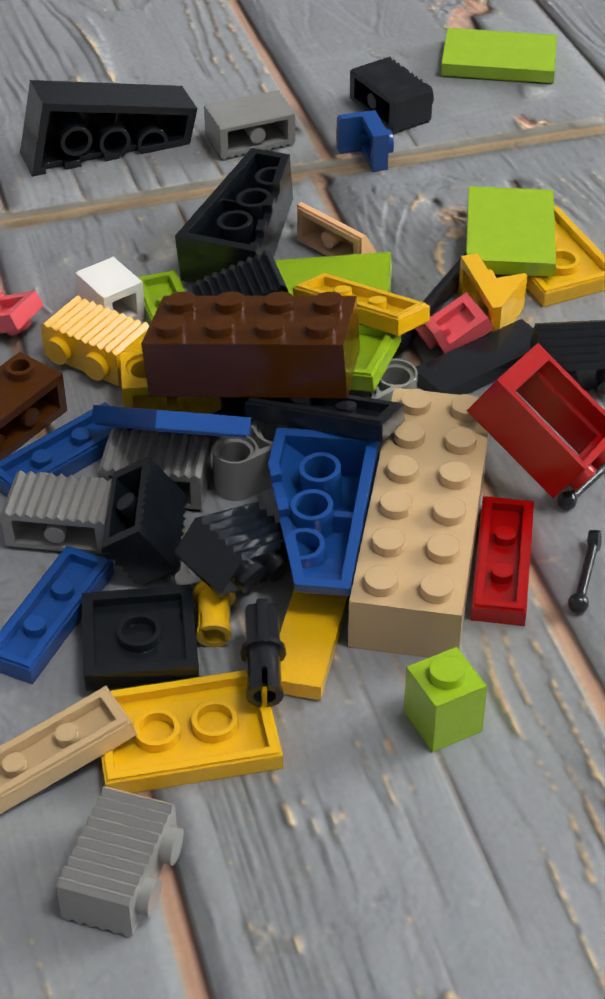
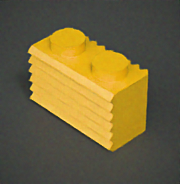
M77 295L40 325L44 355L57 365L67 364L85 372L93 380H105L122 387L120 352L142 351L141 343L149 325L146 322L141 323L139 319L134 321L131 316L126 317L124 313L119 315L116 310L111 311L109 307L104 309L101 304L96 305L94 301L89 303L86 298L82 300Z

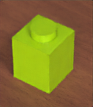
M458 647L406 666L403 712L432 752L483 731L487 685Z

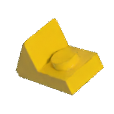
M478 253L461 256L459 295L461 296L467 292L489 318L494 328L489 333L513 323L524 308L527 274L522 273L496 278L493 270L487 269Z

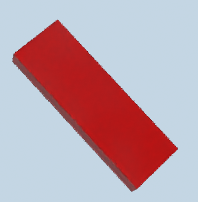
M483 496L470 621L525 626L534 501Z

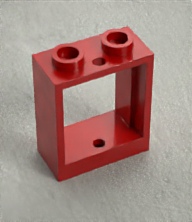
M539 343L501 375L466 410L553 499L568 485L576 492L597 472V468L605 462V410ZM516 392H518V393L538 412V414H539L578 454H576V453L528 406V404H527Z

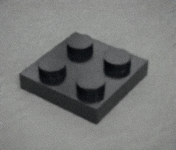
M191 584L82 593L83 667L86 691L99 690L104 686H107L108 689L128 688L199 677Z

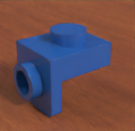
M376 110L343 114L337 117L336 148L338 152L345 154L361 151L372 172L388 170V154L394 151V140L391 130L385 128Z

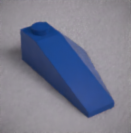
M276 429L268 467L295 592L350 596L380 457L379 441L315 430Z

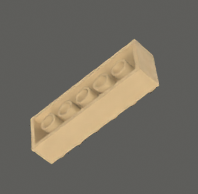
M394 388L391 401L404 404L405 421L382 443L349 599L348 647L428 658L454 647H458L460 650L490 436L466 411L479 397L469 394L457 395L421 389Z

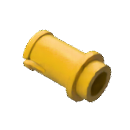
M200 579L194 587L192 594L193 601L198 606L196 639L204 646H224L227 644V640L232 638L230 606L236 600V592H230L228 595L225 594L220 597Z

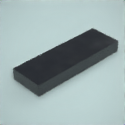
M520 319L416 367L418 373L417 386L424 391L457 395L468 394L497 380L530 350V340L534 328Z
M348 395L347 399L251 397L244 403L245 417H251V420L381 442L405 421L404 404Z

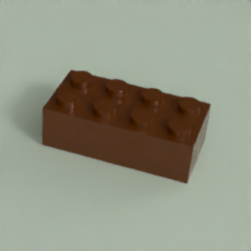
M176 292L169 296H163L141 343L149 396L347 399L360 350L357 296H342L337 292H323L316 296H293L287 292H273L266 296H244L239 292H225L218 296H195L191 292Z

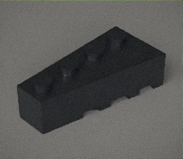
M30 80L20 154L33 177L46 174V169L64 166L65 170L82 167L81 162L103 158L106 162L120 159V155L123 153L139 150L141 154L188 145L191 142L197 107L183 86Z
M251 148L175 235L181 281L196 283L197 279L204 280L205 276L212 277L214 272L220 273L222 268L229 269L231 264L237 266L239 261L245 262L247 257L254 258L256 253L262 254L264 249L270 250L274 258L293 201L290 154Z

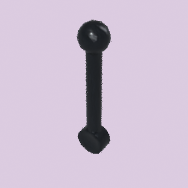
M605 462L597 468V472L576 492L573 489L561 492L557 497L558 506L563 510L573 509L577 504V498L605 474Z
M589 530L587 551L576 593L572 594L568 599L569 609L576 614L584 613L589 607V600L586 594L596 554L601 549V530Z

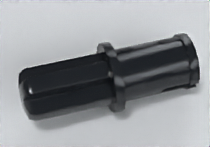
M259 598L256 600V603L247 605L245 609L246 641L241 646L240 655L241 659L246 663L247 701L251 705L261 707L262 687H266L267 707H272L279 704L284 697L281 662L286 656L285 644L280 640L278 607L276 604L268 603V600L265 598Z

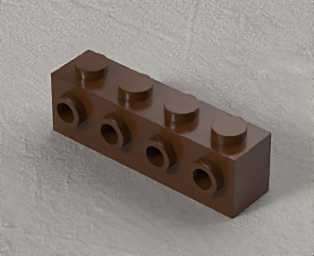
M21 352L0 366V460L11 455L67 411L63 373Z

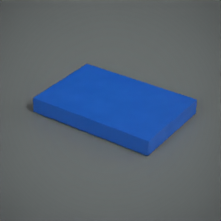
M93 405L92 422H95V425L160 432L246 438V436H250L251 417Z

